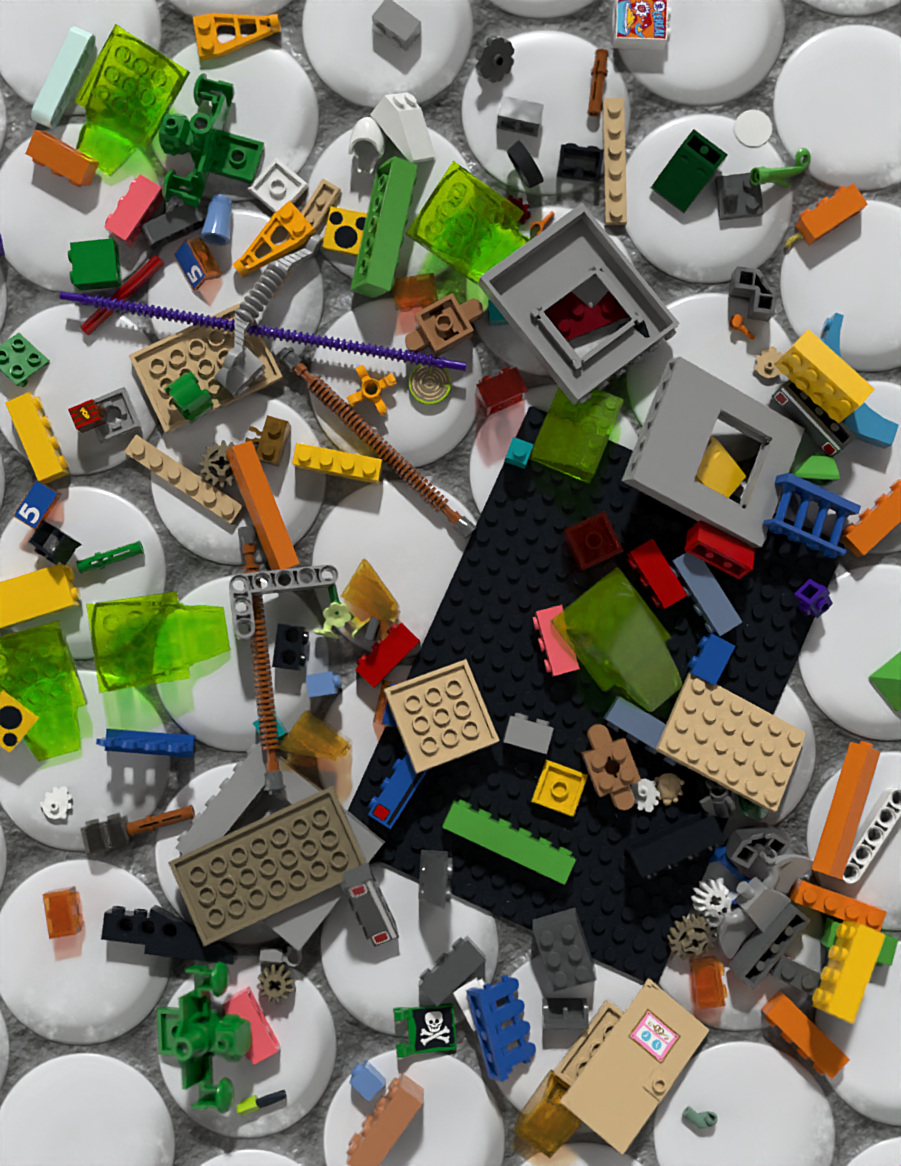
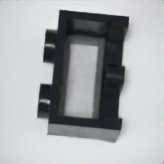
M574 143L561 144L556 177L598 183L601 175L604 150L596 146L581 147Z
M42 520L29 540V543L36 547L34 549L35 552L46 557L48 561L55 565H58L59 562L66 565L76 548L82 545Z

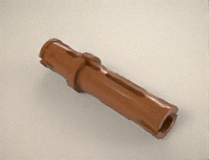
M597 49L595 51L594 67L591 69L592 83L587 114L593 117L601 115L604 81L608 75L606 66L609 52L605 49Z
M193 805L155 816L147 815L144 819L128 822L127 831L130 837L147 831L150 833L155 832L157 828L193 819L195 817V810Z

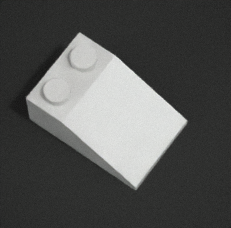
M408 92L384 95L370 114L409 162L417 163L433 160L436 157L422 110L416 103L415 97Z

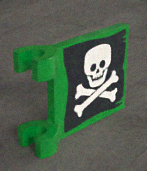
M453 1003L439 1004L438 1006L393 1008L395 1021L407 1019L409 1044H396L398 1058L407 1057L412 1054L457 1049Z

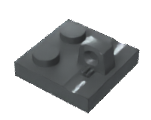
M750 173L716 176L715 186L720 220L758 217L764 214L761 186H755L751 183Z

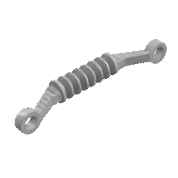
M313 234L306 248L269 263L268 269H265L263 272L264 276H260L259 282L254 284L255 289H250V295L245 296V302L240 303L241 309L238 308L234 312V348L227 354L223 362L224 368L231 372L236 369L243 356L245 333L255 322L253 318L259 317V312L264 310L263 305L268 304V299L273 297V292H277V286L282 285V279L287 278L292 267L316 256L323 244V237Z

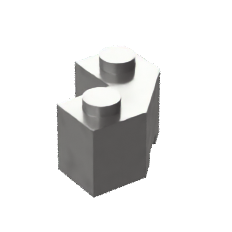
M737 266L731 274L729 295L750 298L747 319L768 322L775 315L778 293L765 281L764 275L759 269Z
M763 822L735 829L725 843V852L730 859L749 869L760 851L769 855L768 847L776 851L777 856L784 855L791 842L782 831Z

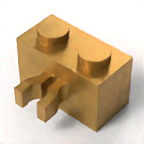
M267 415L262 432L253 426H249L248 429L251 432H255L261 438L255 437L250 439L246 437L245 442L252 440L253 444L258 443L256 453L260 462L279 467L291 425L286 420Z

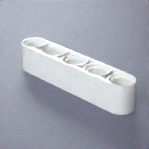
M895 787L886 788L856 832L846 867H851V873L847 877L843 875V881L855 883L860 879L901 816V789ZM897 792L899 799L896 803H893L892 796ZM886 811L887 817L884 821H881L880 814ZM874 829L875 836L869 840L868 833ZM862 848L863 855L857 858L856 851Z

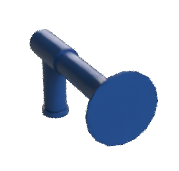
M726 846L718 847L709 858V862L722 864L739 882L745 881L749 883L751 880L727 857L725 853ZM736 898L731 901L736 907H739L738 903L735 901Z

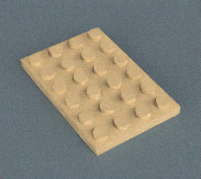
M240 303L213 316H216L217 319L222 317L223 320L226 318L229 321L235 320L234 312L238 308L241 309ZM199 324L196 326L192 325L130 354L129 357L165 433L167 434L189 424V420H186L172 403L173 397L171 395L167 396L164 391L166 386L184 373L188 374L191 371L198 379L200 389L203 390L205 388L211 395V401L214 404L212 406L213 409L205 415L284 379L265 339L261 335L255 337V334L251 336L248 333L245 334L243 347L246 346L266 368L263 377L258 381L254 380L251 382L248 392L242 397L238 396L236 398L214 377L223 367V362L229 351L234 348L235 330L231 333L229 329L224 331V328L218 330L217 327L212 329L211 326L206 328L205 325L202 327Z
M688 673L655 750L774 813L778 809L806 733L719 685H712L692 673Z

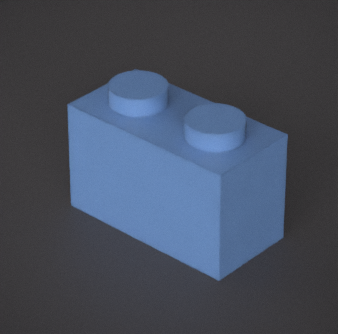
M336 671L305 675L308 697L339 693L338 688H342L341 676L336 675Z

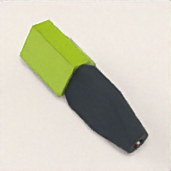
M277 1091L260 1098L257 1095L245 1098L239 1105H236L237 1113L243 1117L259 1111L263 1107L287 1098L286 1091Z

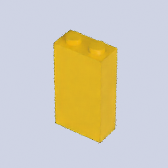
M59 563L58 565L0 582V629L12 628L80 606L79 600H81V595L78 588L74 586L72 579H75L72 568L68 564Z

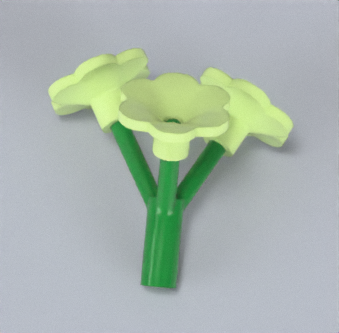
M336 585L328 587L331 604L329 608L323 611L326 620L323 629H313V633L339 639V636L331 631L332 626L335 625L341 628L345 625V622L351 619V623L355 627L351 635L355 638L369 625L370 617L365 621H361L357 616L354 617L349 612V607L339 601Z

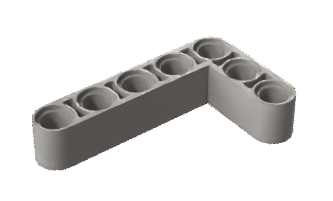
M319 565L234 575L229 582L234 635L237 639L246 641L252 637L255 631L251 596L328 588L338 578L337 569L332 565ZM322 572H330L333 576V580H324L322 578ZM308 574L311 577V582L308 584L303 583L300 580V575ZM286 576L289 579V584L287 586L280 585L278 577ZM263 578L267 581V587L259 588L255 581ZM238 580L242 581L245 584V589L238 591L233 587V583ZM243 602L247 605L248 610L240 613L236 610V604ZM246 624L250 627V633L242 635L239 633L238 627Z

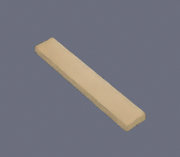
M323 178L301 212L316 232L330 211V207L333 206L341 193L339 187ZM290 233L287 234L282 243L290 238ZM309 239L300 247L296 248L295 250L285 254L284 256L278 259H281L285 256H289L290 254H293L297 251L306 248ZM294 267L291 268V270L288 273V276L290 275ZM287 278L282 279L283 283L281 286H277L278 290L273 292V298L277 296Z

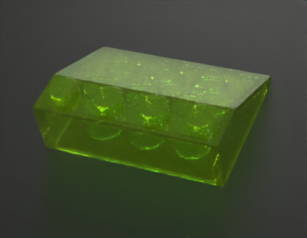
M558 387L529 459L590 483L624 399L605 391L595 390L591 393L592 397L584 404L579 402L574 406L561 388Z

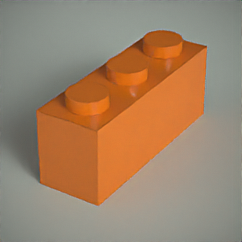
M34 130L25 153L33 158L32 162L43 167L45 165L51 168L50 172L60 177L64 175L69 178V183L77 187L91 185L100 163L46 131Z
M854 183L847 188L843 185L833 193V197L830 199L827 197L823 198L816 204L817 207L811 211L808 208L798 216L800 219L795 224V227L801 235L803 234V238L809 246L859 214L868 205Z

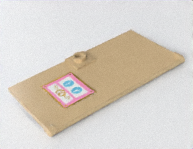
M648 978L560 1102L623 1155L659 1102L662 1101L679 1073L709 1032V1029Z

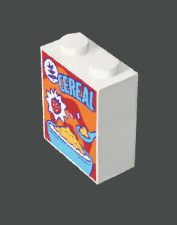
M616 0L614 7L613 48L664 50L665 44L670 41L671 28H667V21L671 19V8H668V0Z

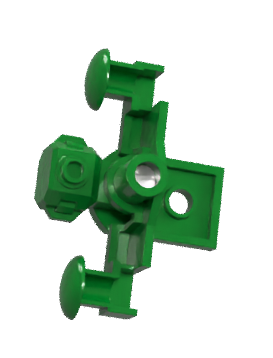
M202 73L195 82L193 97L197 106L202 104L203 99L211 101L212 111L210 117L204 113H197L189 121L186 115L179 113H166L164 115L159 130L161 149L165 154L172 156L177 154L184 155L189 152L194 163L193 171L188 174L187 178L177 176L174 169L166 174L162 185V195L166 202H169L172 196L182 198L184 204L199 208L209 173L249 184L254 182L265 147L264 142L223 131L235 94L232 83L207 79L206 73ZM235 154L244 156L243 160L239 162L232 160V157Z
M217 962L213 970H209V965H193L185 970L186 973H194V990L178 998L179 1007H160L157 1009L158 1055H174L178 1059L181 1066L182 1090L198 1085L199 1100L191 1105V1109L206 1110L207 1108H216L219 1114H225L229 1111L234 1101V1086L227 1077H224L218 1086L213 1085L212 1057L216 1055L226 1059L227 1062H239L252 1044L251 1023L247 1019L241 1018L238 1014H226L222 1018L216 1009L210 1008V991H212L215 997H221L229 986L230 975L226 964Z

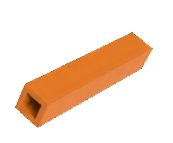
M252 440L232 446L225 453L271 570L293 568V566L300 563Z
M860 741L859 744L853 742L849 744L811 868L841 880L881 753L873 749V744Z

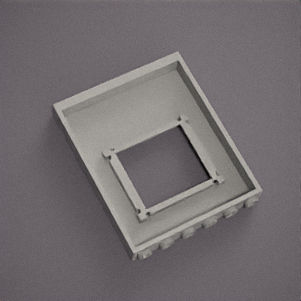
M583 203L480 276L478 283L479 287L574 406L579 402L582 404L587 402L592 397L591 393L596 389L601 391L609 385L608 380L612 377L617 379L627 371L625 368L628 365L632 364L634 366L643 359L642 355L644 353L655 351L660 346V341L671 339L677 333L675 330L680 324ZM596 274L632 320L580 358L545 315L544 311ZM636 321L637 325L645 321L650 337L645 338L633 328L634 322Z
M679 356L667 362L622 481L698 522L700 520L752 548L762 547L766 541V534L769 527L763 525V521L774 519L775 509L781 500L782 487L774 484L777 475L789 473L791 465L795 461L798 446L802 442L805 428ZM717 419L761 443L740 504L694 480Z
M261 742L258 744L254 743L248 749V757L244 762L240 760L233 768L235 773L230 779L227 777L219 786L220 792L208 799L205 804L207 807L202 814L199 812L191 821L193 826L189 831L184 830L177 839L179 843L175 848L183 855L232 833L264 793L263 788H265L264 773H266L265 764L267 763L266 751H262L261 747L266 745H261ZM275 752L276 762H279V769L282 771L283 785H286V789H282V794H276V797L287 806H290L322 791L315 783ZM342 806L367 863H369L385 841ZM341 883L262 919V921L299 951L344 895Z

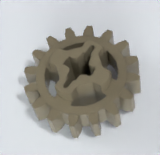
M222 440L219 446L216 442H213L214 448L211 449L207 446L206 450L208 453H201L205 460L199 462V465L204 467L200 472L203 475L207 474L205 478L207 482L213 479L212 485L215 487L218 483H220L222 488H225L226 483L233 487V481L236 479L234 474L229 476L232 468L225 451L235 446V444L230 442L227 446L226 442ZM223 460L228 463V465H224V469L219 466V464L223 463ZM210 469L217 470L218 477H215Z
M691 914L690 919L682 916V922L675 921L676 927H670L669 930L672 934L667 935L668 944L675 956H680L682 960L689 957L693 961L695 956L702 959L703 953L710 954L708 948L715 947L712 941L717 940L716 930L708 924L702 915H699L697 919L694 914Z

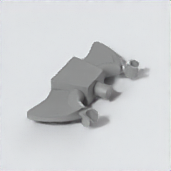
M768 847L770 851L768 857L764 852H760V857L766 861L767 868L763 879L755 877L749 883L742 881L737 886L739 895L735 901L739 907L730 913H721L720 915L715 909L709 911L710 915L714 918H706L710 926L717 927L718 943L723 953L729 959L735 956L743 940L756 929V926L764 932L791 902L784 893L787 894L793 883L812 868L813 861L811 859L795 854L777 856L776 851Z

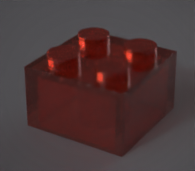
M506 367L498 372L499 375L492 378L490 376L483 377L478 381L479 384H476L475 395L485 417L525 400L527 388L517 367L512 369Z
M605 511L562 532L581 572L623 552Z

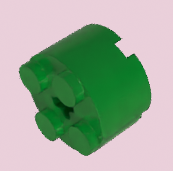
M191 371L188 374L184 373L164 388L167 396L171 395L173 397L172 403L186 420H189L190 424L213 409L212 406L214 405L211 401V395L205 388L203 390L200 389L199 381Z

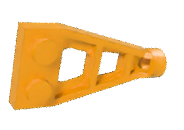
M210 13L193 16L198 53L201 61L226 56L269 37L273 33L281 32L278 14L258 16ZM253 23L256 25L257 31L255 34L245 37L241 36L240 26L242 24ZM221 25L233 26L236 36L226 43L219 42L217 28Z
M288 201L273 214L242 257L232 265L244 278L249 273L300 247L316 233V230L293 203ZM283 226L290 233V238L280 245H275L271 241V236L278 227ZM263 243H267L271 247V252L260 259L257 258L255 252Z

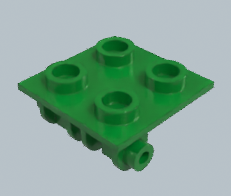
M19 332L0 345V371L17 386L25 387L28 384L26 379L50 362Z

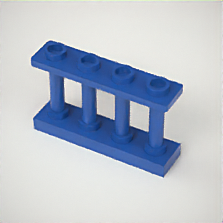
M791 473L777 475L774 484L782 487L783 494L776 517L764 520L763 525L769 527V531L773 533L787 535V539L791 541L805 543V547L809 549L823 551V555L836 558L837 556L846 555L847 550L838 547L845 519L849 515L859 514L861 506ZM792 493L800 495L801 502L794 525L791 526L784 522V518ZM810 501L818 503L819 510L812 533L809 534L803 531L802 527ZM831 509L836 512L837 518L830 541L827 542L820 539L827 512Z

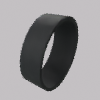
M518 140L507 150V154L521 179L528 188H532L544 182V179L532 156L521 141Z

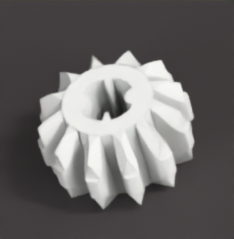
M707 878L705 883L699 881V888H693L696 892L695 895L691 896L694 901L693 906L701 915L714 918L709 913L711 909H715L720 915L723 908H728L726 902L731 900L727 895L729 890L720 881Z

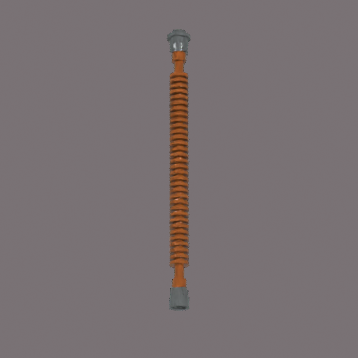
M285 347L278 353L277 363L283 365L291 373L294 372L298 377H302L308 383L306 388L320 401H323L322 403L327 405L326 407L331 409L330 411L339 420H343L342 422L347 424L346 426L351 428L352 432L355 431L354 434L356 436L359 435L358 438L364 444L367 443L366 445L371 447L372 451L375 450L374 453L376 455L379 454L378 457L380 459L383 458V462H387L386 465L388 467L391 466L392 470L396 469L394 472L396 474L400 473L398 475L400 478L404 476L402 480L404 482L408 480L406 484L408 486L412 484L410 487L412 490L415 489L416 493L420 492V497L425 495L423 500L429 499L427 504L433 503L431 508L437 507L435 509L436 513L441 510L449 518L448 521L463 539H467L472 534L473 530L477 527L465 516L462 517L457 511L454 512L447 505L449 500L447 498L443 500L445 497L443 494L438 497L440 492L434 493L436 488L430 489L432 484L426 485L429 481L427 479L423 481L425 477L423 475L419 477L420 472H416V469L412 468V465L408 464L407 460L403 461L404 457H399V452L395 454L396 449H392V446L388 445V442L384 441V438L380 437V434L376 433L375 429L372 430V426H368V423L364 422V419L360 418V415L356 414V411L352 410V407L348 406L347 402L344 403V400L340 399V396L336 395V392L332 391L333 389L328 387V384L324 383L323 379L320 380L318 375L313 377L307 371L308 368L301 362L302 360L294 353L292 347L288 349Z
M255 527L238 528L239 545L242 546V553L245 555L246 561L242 571H244L243 573L260 572L259 565H256L254 562L255 546L257 545ZM261 578L255 581L257 587L261 586ZM254 595L251 597L255 631L250 639V643L254 644H251L250 648L253 649L251 654H256L251 656L252 660H255L252 661V665H257L253 667V671H258L253 673V676L257 677L254 678V682H259L254 684L255 688H259L255 690V693L260 694L256 695V699H261L256 701V704L261 705L257 707V710L262 711L258 712V716H262V718H258V722H263L259 724V728H264L259 730L260 733H264V735H260V739H265V741H261V745H266L261 747V750L266 751L267 754L266 773H264L265 788L263 790L268 791L269 795L282 794V789H286V785H283L282 771L279 769V762H276L275 749H279V745H275V743H279V739H274L278 737V733L273 734V732L278 730L273 728V726H277V722H272L276 720V716L271 715L276 714V712L271 710L275 709V705H270L274 703V699H269L274 697V694L269 693L273 692V688H268L272 686V682H268L272 680V677L268 676L271 675V671H266L271 669V667L266 665L270 663V660L267 659L269 654H265L269 652V649L265 648L268 647L266 642L268 640L267 637H263L267 635V632L264 631L266 626H261L266 624V621L263 620L265 619V615H263L265 612L264 609H261L264 608L263 598H260L263 595Z

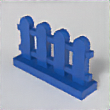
M108 728L106 729V737L96 739V745L104 746V751L193 758L196 735Z
M508 975L501 976V981L492 986L485 984L483 989L472 987L466 990L488 1077L501 1082L509 1078L508 1074L513 1072V1066L522 1061L524 1064L531 1062L530 1057L536 1052L535 1044L525 1042L524 1038L530 1031V1024L527 1021L520 1020L518 1015L523 1012L525 1004L523 1000L514 999L513 992L519 987V981L516 978L508 977ZM506 996L507 1003L496 1008L495 1001ZM511 1018L513 1024L502 1029L501 1023ZM517 1040L518 1046L508 1051L506 1045Z

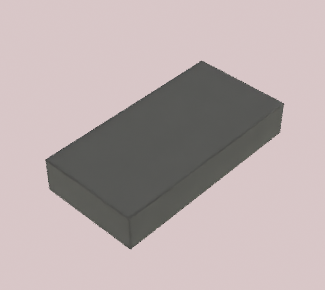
M374 617L370 618L364 638L376 641L381 620Z

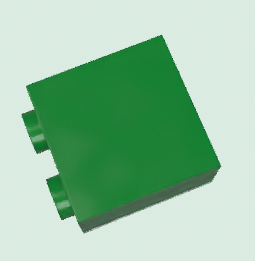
M113 238L70 242L71 250H68V259L72 263L70 281L80 292L121 288L123 286L120 249Z

